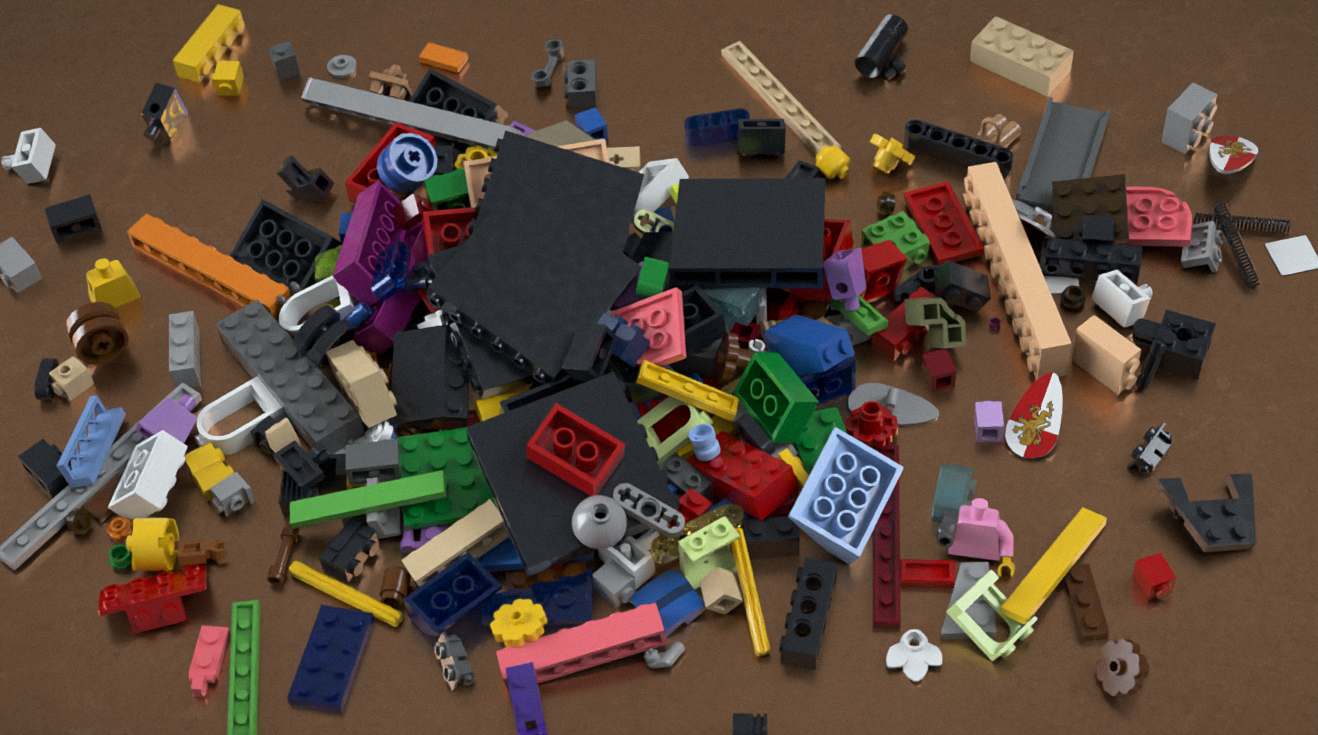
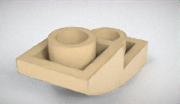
M287 418L265 431L269 446L275 453L294 440L303 449L294 428Z

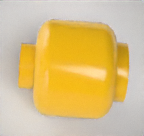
M826 145L815 157L817 160L816 167L820 168V172L829 180H834L837 177L842 179L850 171L848 168L850 158L836 145L830 147Z

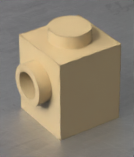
M74 356L49 373L53 381L51 384L52 389L58 396L63 394L69 401L94 384L88 369Z
M717 567L700 580L704 603L707 609L726 615L744 601L736 573Z

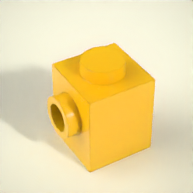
M240 61L217 62L215 73L211 75V84L215 87L218 96L240 95L244 79Z

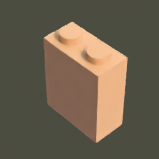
M1093 315L1076 330L1072 361L1119 395L1125 389L1132 388L1137 381L1136 373L1140 365L1141 349Z

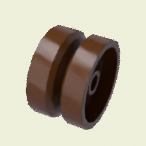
M92 302L80 306L71 313L66 321L65 329L78 359L84 363L95 365L109 362L121 355L128 346L129 337L116 308L109 303Z

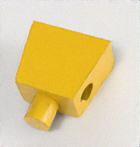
M105 258L99 259L95 263L96 268L86 273L91 302H105L116 308L141 297L133 280L119 260L109 262Z

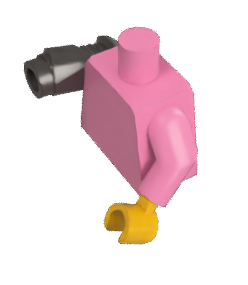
M974 499L971 506L963 505L960 506L958 512H946L941 516L942 523L935 532V537L940 547L949 548L948 554L998 561L1000 556H1002V562L998 567V575L1002 577V567L1008 566L1011 569V577L1015 572V565L1011 562V557H1013V533L1005 521L1000 519L999 511L988 508V502L985 499Z

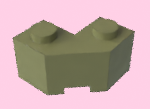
M922 297L904 299L906 324L917 326L929 325L930 347L945 349L967 346L965 320L958 314H955L942 298Z

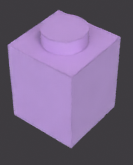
M1001 401L975 402L974 426L976 442H1002L1004 421Z

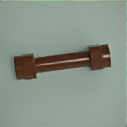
M286 524L282 529L280 535L282 544L275 565H271L268 571L267 581L269 583L281 585L285 580L287 574L285 565L292 544L298 541L300 528L293 529L290 524Z

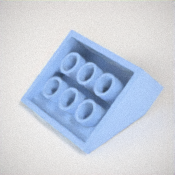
M834 427L788 518L827 552L851 564L860 557L904 467Z

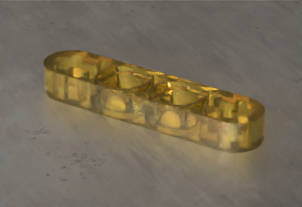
M735 503L725 504L685 523L681 535H691L702 529L704 524H711L724 516L734 529L740 528L743 524L744 511L742 507ZM664 535L656 537L651 543L652 559L655 562L665 564L679 558V537L681 535L675 538H669Z

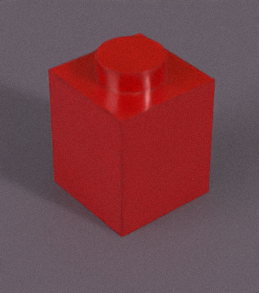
M1161 552L1136 560L1133 576L1148 601L1156 598L1163 599L1173 593L1176 576Z

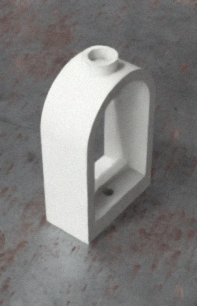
M677 158L648 162L639 171V173L644 174L631 224H633L635 214L638 211L646 209L654 212L671 196L669 193L671 185H678L680 179L689 178Z
M332 275L289 298L280 311L279 324L294 339L296 333L303 325L297 326V324L308 311L339 296L341 305L335 307V309L341 314L340 320H343L360 302H357L349 291L340 286Z
M255 377L203 408L197 417L196 423L199 434L194 436L199 447L211 442L214 448L219 447L223 455H230L254 443L250 431L267 416H271L277 422L284 420L286 416L281 404L262 381ZM254 400L265 412L228 435L213 436L208 434L214 424Z

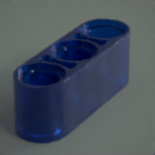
M738 108L690 116L684 121L685 141L690 146H702L737 140L738 119H750V113L746 109Z
M402 241L395 242L378 255L371 289L375 297L380 301L388 300L405 287L411 261V252Z

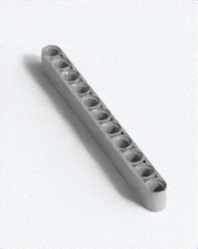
M308 78L301 97L302 101L314 106L394 125L397 122L426 134L481 146L486 149L494 150L497 139H503L505 130L522 135L520 130L510 126L315 78Z

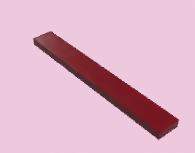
M873 445L874 450L899 464V445H885L882 448H877ZM899 478L873 529V628L900 629Z

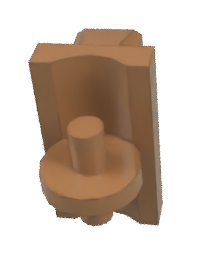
M392 65L390 70L384 69L383 74L370 72L369 78L372 81L370 92L384 95L386 90H391L389 97L403 100L406 94L412 95L413 88L409 87L408 80L405 79L406 74L401 73L399 65Z

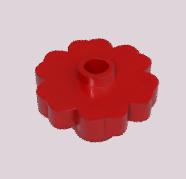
M868 401L858 409H854L852 417L846 419V432L869 447L874 445L877 448H882L885 445L891 444L892 437L898 434L897 417L890 415V409L882 407L880 403Z

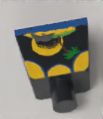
M155 83L142 111V117L147 124L143 135L147 139L155 141L158 135L171 137L188 115V111L176 88Z

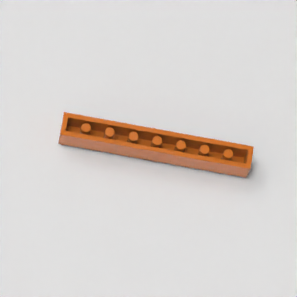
M146 213L127 231L134 248L243 307L258 300L276 321L279 319L281 311L278 303L279 300L276 297L282 295L286 301L291 298L290 290L286 285L278 284L266 274H260L252 270L247 264L235 261L230 255L218 252L213 246H207L199 242L194 236L182 233L177 227L165 224L158 217L154 218Z

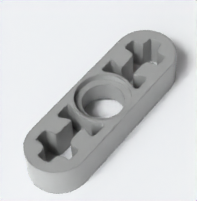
M623 483L614 489L613 499L622 506L627 515L669 538L678 537L683 532L685 519L677 510L631 484ZM626 492L630 494L629 499H626L624 502L620 501V494L625 495ZM638 498L641 499L637 504V508L633 509L634 502L636 503ZM649 504L655 507L656 513L651 517H647L641 513V508ZM664 512L663 519L661 518L660 523H658L660 513ZM675 519L677 521L676 526H673L671 529L668 528V522Z

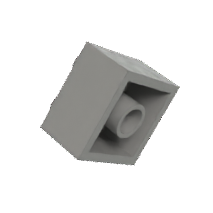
M1192 83L1167 109L1161 142L1184 154L1192 147L1195 148L1199 144L1201 137L1204 134H1208L1214 125L1212 117L1217 110V105L1215 104L1217 94Z

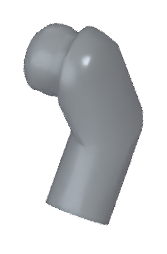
M674 641L665 652L658 653L656 649H648L644 654L646 664L653 669L670 667L683 653L685 647L679 641Z

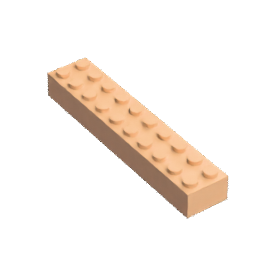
M996 162L968 167V175L964 178L966 193L963 194V203L965 208L969 207L971 224L976 225V233L984 245L985 259L990 260L992 277L997 278L999 294L1005 298L1006 312L1008 315L1011 314L1013 318V330L1015 333H1019L1021 350L1026 352L1028 356V368L1031 372L1034 371L1036 379L1049 372L1055 373L1058 377L1067 375L1072 343Z

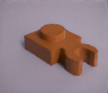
M205 540L178 542L179 565L206 563V559L209 558L213 560L225 559L224 541L216 540L209 544H205Z

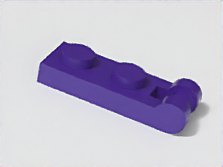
M533 662L505 668L518 735H547ZM536 720L537 728L526 730L525 722Z

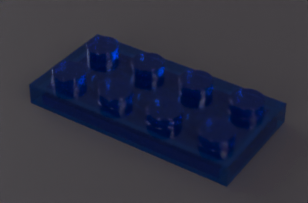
M321 605L287 696L289 704L342 713L374 621L373 613Z

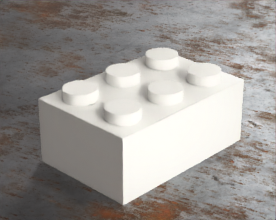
M164 430L136 445L108 508L123 518H128L132 523L134 518H148L154 512L161 511L167 503L166 495L177 480L175 477L177 470L185 462L186 457L184 454L188 446Z

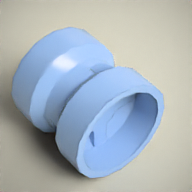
M700 424L690 430L688 436L691 444L694 446L693 450L697 459L708 461L719 455L721 448L718 440L715 439L716 434L713 426L710 424Z

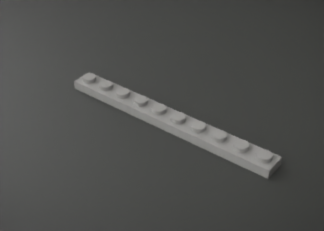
M182 382L161 402L170 397L178 403L185 394L191 396L197 404L202 398L200 393ZM138 423L111 446L93 485L71 488L70 485L66 486L0 546V560L12 569H17L67 523V517L71 511L82 508V505L118 472L122 473L126 469L136 445L146 440L144 436L135 431Z

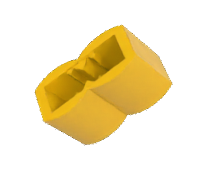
M211 442L184 455L186 457L185 465L206 501L214 499L210 488L234 473L230 465H224L225 457L219 447L214 448Z

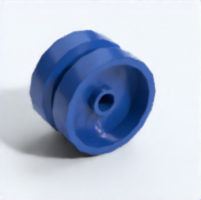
M413 133L401 134L396 137L381 152L377 161V170L381 180L387 187L400 193H410L424 184V180L430 178L437 168V155L433 146L422 136Z

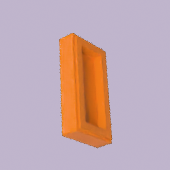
M430 42L419 55V62L456 73L460 72L468 60V53Z

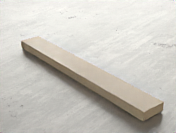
M741 41L722 49V56L781 119H784L785 123L816 155L826 145L829 147L836 145L841 149V145Z

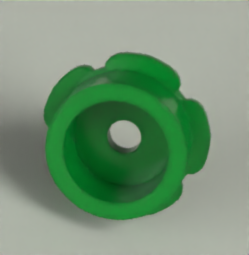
M125 544L115 545L109 552V564L113 568L124 569L132 562V551H128Z

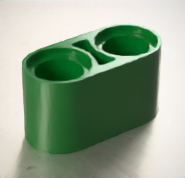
M645 257L635 296L649 298L662 293L670 262Z

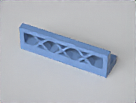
M97 395L90 396L57 464V468L71 488L93 485L126 415L122 407L106 410ZM94 409H95L96 412L98 413L96 420H95ZM87 424H88V436H87V433H86V425H87ZM78 442H79V445H80V453H79V454H78ZM70 459L72 470H70V468L68 467Z

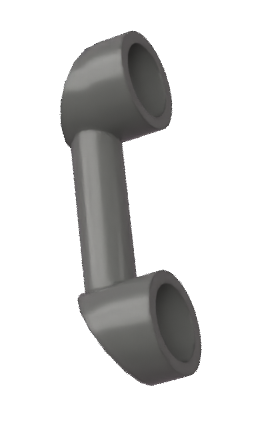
M559 39L549 40L545 44L549 59L544 69H539L532 74V81L535 86L544 87L552 83L550 79L556 63L564 55L563 44Z

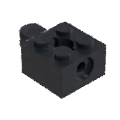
M1166 310L1161 324L1143 318L1138 319L1133 326L1132 339L1136 343L1150 347L1155 340L1164 342L1167 347L1164 354L1161 355L1162 359L1158 368L1199 379L1212 343L1216 323Z

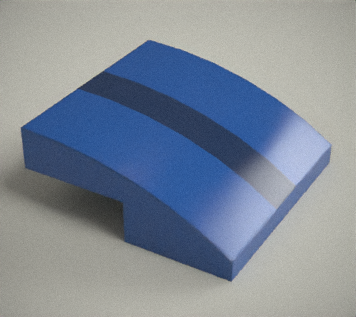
M673 568L655 578L629 598L636 608L643 604L656 603L666 637L683 622L689 624L706 609L702 598L677 568Z

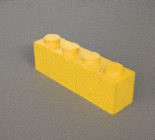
M219 4L215 7L172 60L178 77L200 83L209 74L211 68L220 60L226 49L231 46L234 39L245 27L240 10Z

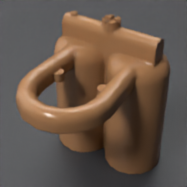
M997 114L993 118L986 117L982 120L981 130L977 133L976 139L1006 148L1021 134L1022 129L1017 122H1008L1004 115Z

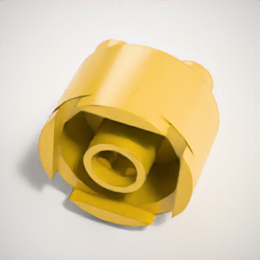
M134 518L133 533L128 535L126 541L127 550L132 551L133 571H167L175 568L178 560V550H174V541H179V532L174 519Z

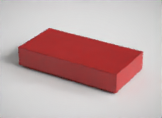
M900 559V587L954 589L955 560Z

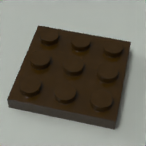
M1125 174L1052 182L1054 234L1056 235L1054 239L1083 241L1082 237H1079L1080 222H1084L1085 215L1115 216L1117 222L1115 244L1130 243Z

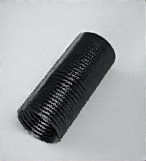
M894 14L886 15L856 56L854 64L862 75L871 78L877 77L901 44L909 29L907 23L901 17Z

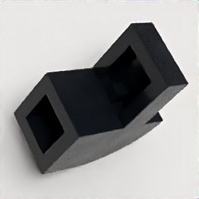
M293 155L286 157L276 173L289 186L286 190L289 195L297 200L309 203L325 200L334 185V182L320 167L307 171Z

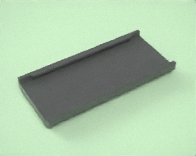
M1049 97L1016 193V200L1024 202L1033 208L1038 206L1044 211L1053 212V181L1091 178L1111 109H1107V112H1101L1053 102V97Z

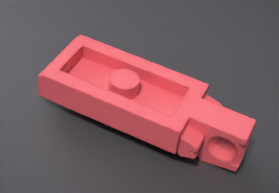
M201 627L188 678L189 681H192L191 690L194 693V697L205 698L208 684L218 680L230 636L228 627Z

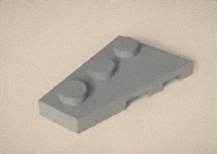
M988 562L961 563L948 609L981 577L989 572ZM980 596L965 612L989 638H996L997 630L994 608ZM947 613L940 639H970Z

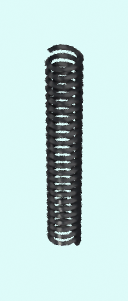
M1226 203L1218 204L1213 208L1216 218L1221 225L1223 234L1228 241L1246 286H1258L1261 281L1257 277L1258 274H1256L1257 271H1255L1252 261H1250L1251 258H1249L1248 251L1244 248L1245 245H1243L1244 242L1240 238L1241 235L1237 232V226L1233 222L1232 216H1230V210H1228Z
M1197 212L1193 220V224H1196V220L1197 224L1200 223V220L1201 223H1204V220L1205 222L1213 220L1216 224L1217 220V228L1220 225L1214 213L1212 215L1204 213L1203 215L1202 212L1200 214ZM1232 215L1235 224L1237 220V229H1239L1240 220V229H1243L1245 220L1244 229L1246 230L1249 220L1248 230H1251L1253 221V231L1255 230L1256 223L1257 231L1259 230V224L1260 231L1263 230V224L1265 232L1267 231V224L1269 232L1271 231V224L1272 232L1275 231V224L1276 232L1279 231V224L1280 233L1283 231V224L1284 233L1287 231V224L1288 233L1291 231L1289 219L1287 221L1285 219L1278 220L1277 218L1270 220V218L1266 219L1265 217L1258 219V217L1254 218L1253 216L1246 218V216L1238 217V215Z

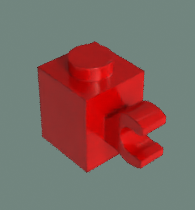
M692 488L679 499L681 507H679L678 512L685 519L682 533L687 536L693 534L703 524L712 505L711 501ZM675 519L668 522L671 524L669 528L671 529L673 526H676L677 521Z

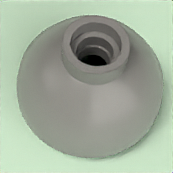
M595 495L584 499L577 506L572 517V528L577 539L584 545L594 549H605L615 545L622 539L627 527V518L622 506L613 498L604 495ZM602 512L605 514V518L598 519L595 517V514Z

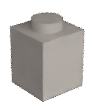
M613 559L592 575L594 590L616 609L621 604L629 602V598L636 593L634 577Z

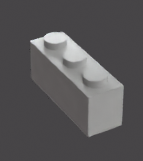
M193 311L169 314V372L175 388L182 382L189 387L201 386L200 329Z

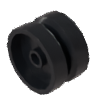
M329 304L315 311L300 327L293 340V346L305 355L310 353V361L320 369L330 365L326 356L327 351L353 340L357 333V328L347 319L340 320L341 314Z

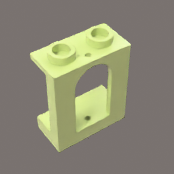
M670 396L637 420L638 424H643L648 435L646 440L649 447L653 446L659 458V461H657L658 465H661L690 442L688 434L693 427L700 424L711 425L713 423L710 416L704 410L701 411L698 407ZM680 405L688 406L691 411L689 422L661 443L652 425Z
M725 516L679 541L680 573L697 593L702 591L700 580L715 568L719 567L733 573L737 572L730 543L740 538V535Z
M992 569L981 577L946 611L991 661L1000 655L1006 658L1014 651L1016 647L1013 643L1018 638L1023 641L1033 632L1031 625L1037 620V617L1034 616L1024 625L1001 614V607L1007 598L993 584L999 577ZM980 596L1008 624L1010 636L1007 641L1001 643L993 641L965 612Z

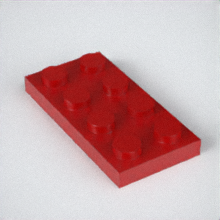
M949 181L904 193V201L920 232L929 239V250L937 265H943L947 260L958 262L984 255V247Z

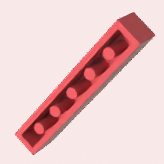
M652 603L640 605L636 609L623 613L617 612L597 621H587L583 625L571 629H561L557 633L539 637L535 642H525L522 647H505L502 650L496 651L502 677L509 693L505 669L507 667L533 662L538 684L668 644L657 605Z

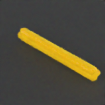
M736 528L735 530L740 535V538L731 542V548L755 654L757 656H765L770 654L769 641L743 529Z
M293 561L292 565L289 566L288 570L291 576L394 627H398L403 620L402 612L299 561Z

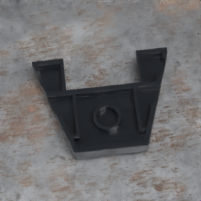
M1251 473L1231 474L1228 476L1226 483L1233 499L1189 501L1181 478L1158 479L1155 487L1159 493L1163 491L1170 500L1168 505L1173 511L1179 512L1185 520L1183 525L1204 552L1252 549L1257 542Z

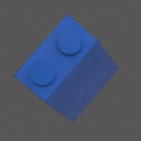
M793 315L763 331L769 351L779 353L797 376L824 372L855 354L847 330L804 316Z

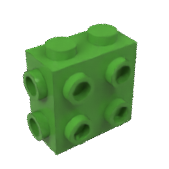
M903 211L862 229L861 246L863 248L890 239L907 257L904 269L916 263H921L928 258V249L930 247L928 237L918 230L914 220L909 219Z

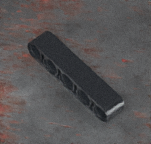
M911 120L905 125L904 145L911 151L967 169L970 166L996 162L1003 179L1011 175L1013 152L1005 147L920 120Z

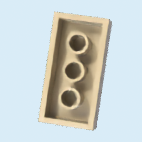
M995 16L972 41L970 62L1048 97L1071 71L1074 51Z
M351 340L326 352L342 395L360 415V418L368 428L397 415L394 406L397 405L396 399L385 385L388 383L387 376L383 369L379 368L377 362L372 360L370 354H366L363 346L358 347Z

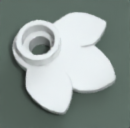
M388 419L368 428L364 442L390 440L393 426L389 425Z
M912 629L903 634L900 643L890 647L886 657V664L888 668L903 667V672L907 678L918 682L925 677L928 665H942V653L937 646L928 643L927 637L921 631ZM917 643L919 646H911L909 644Z

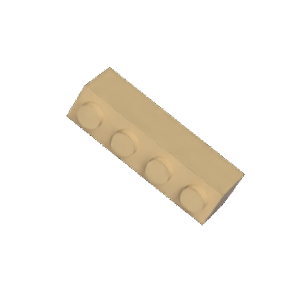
M488 500L461 520L456 521L451 527L433 537L429 542L411 552L401 561L426 595L510 537L498 509L491 500Z

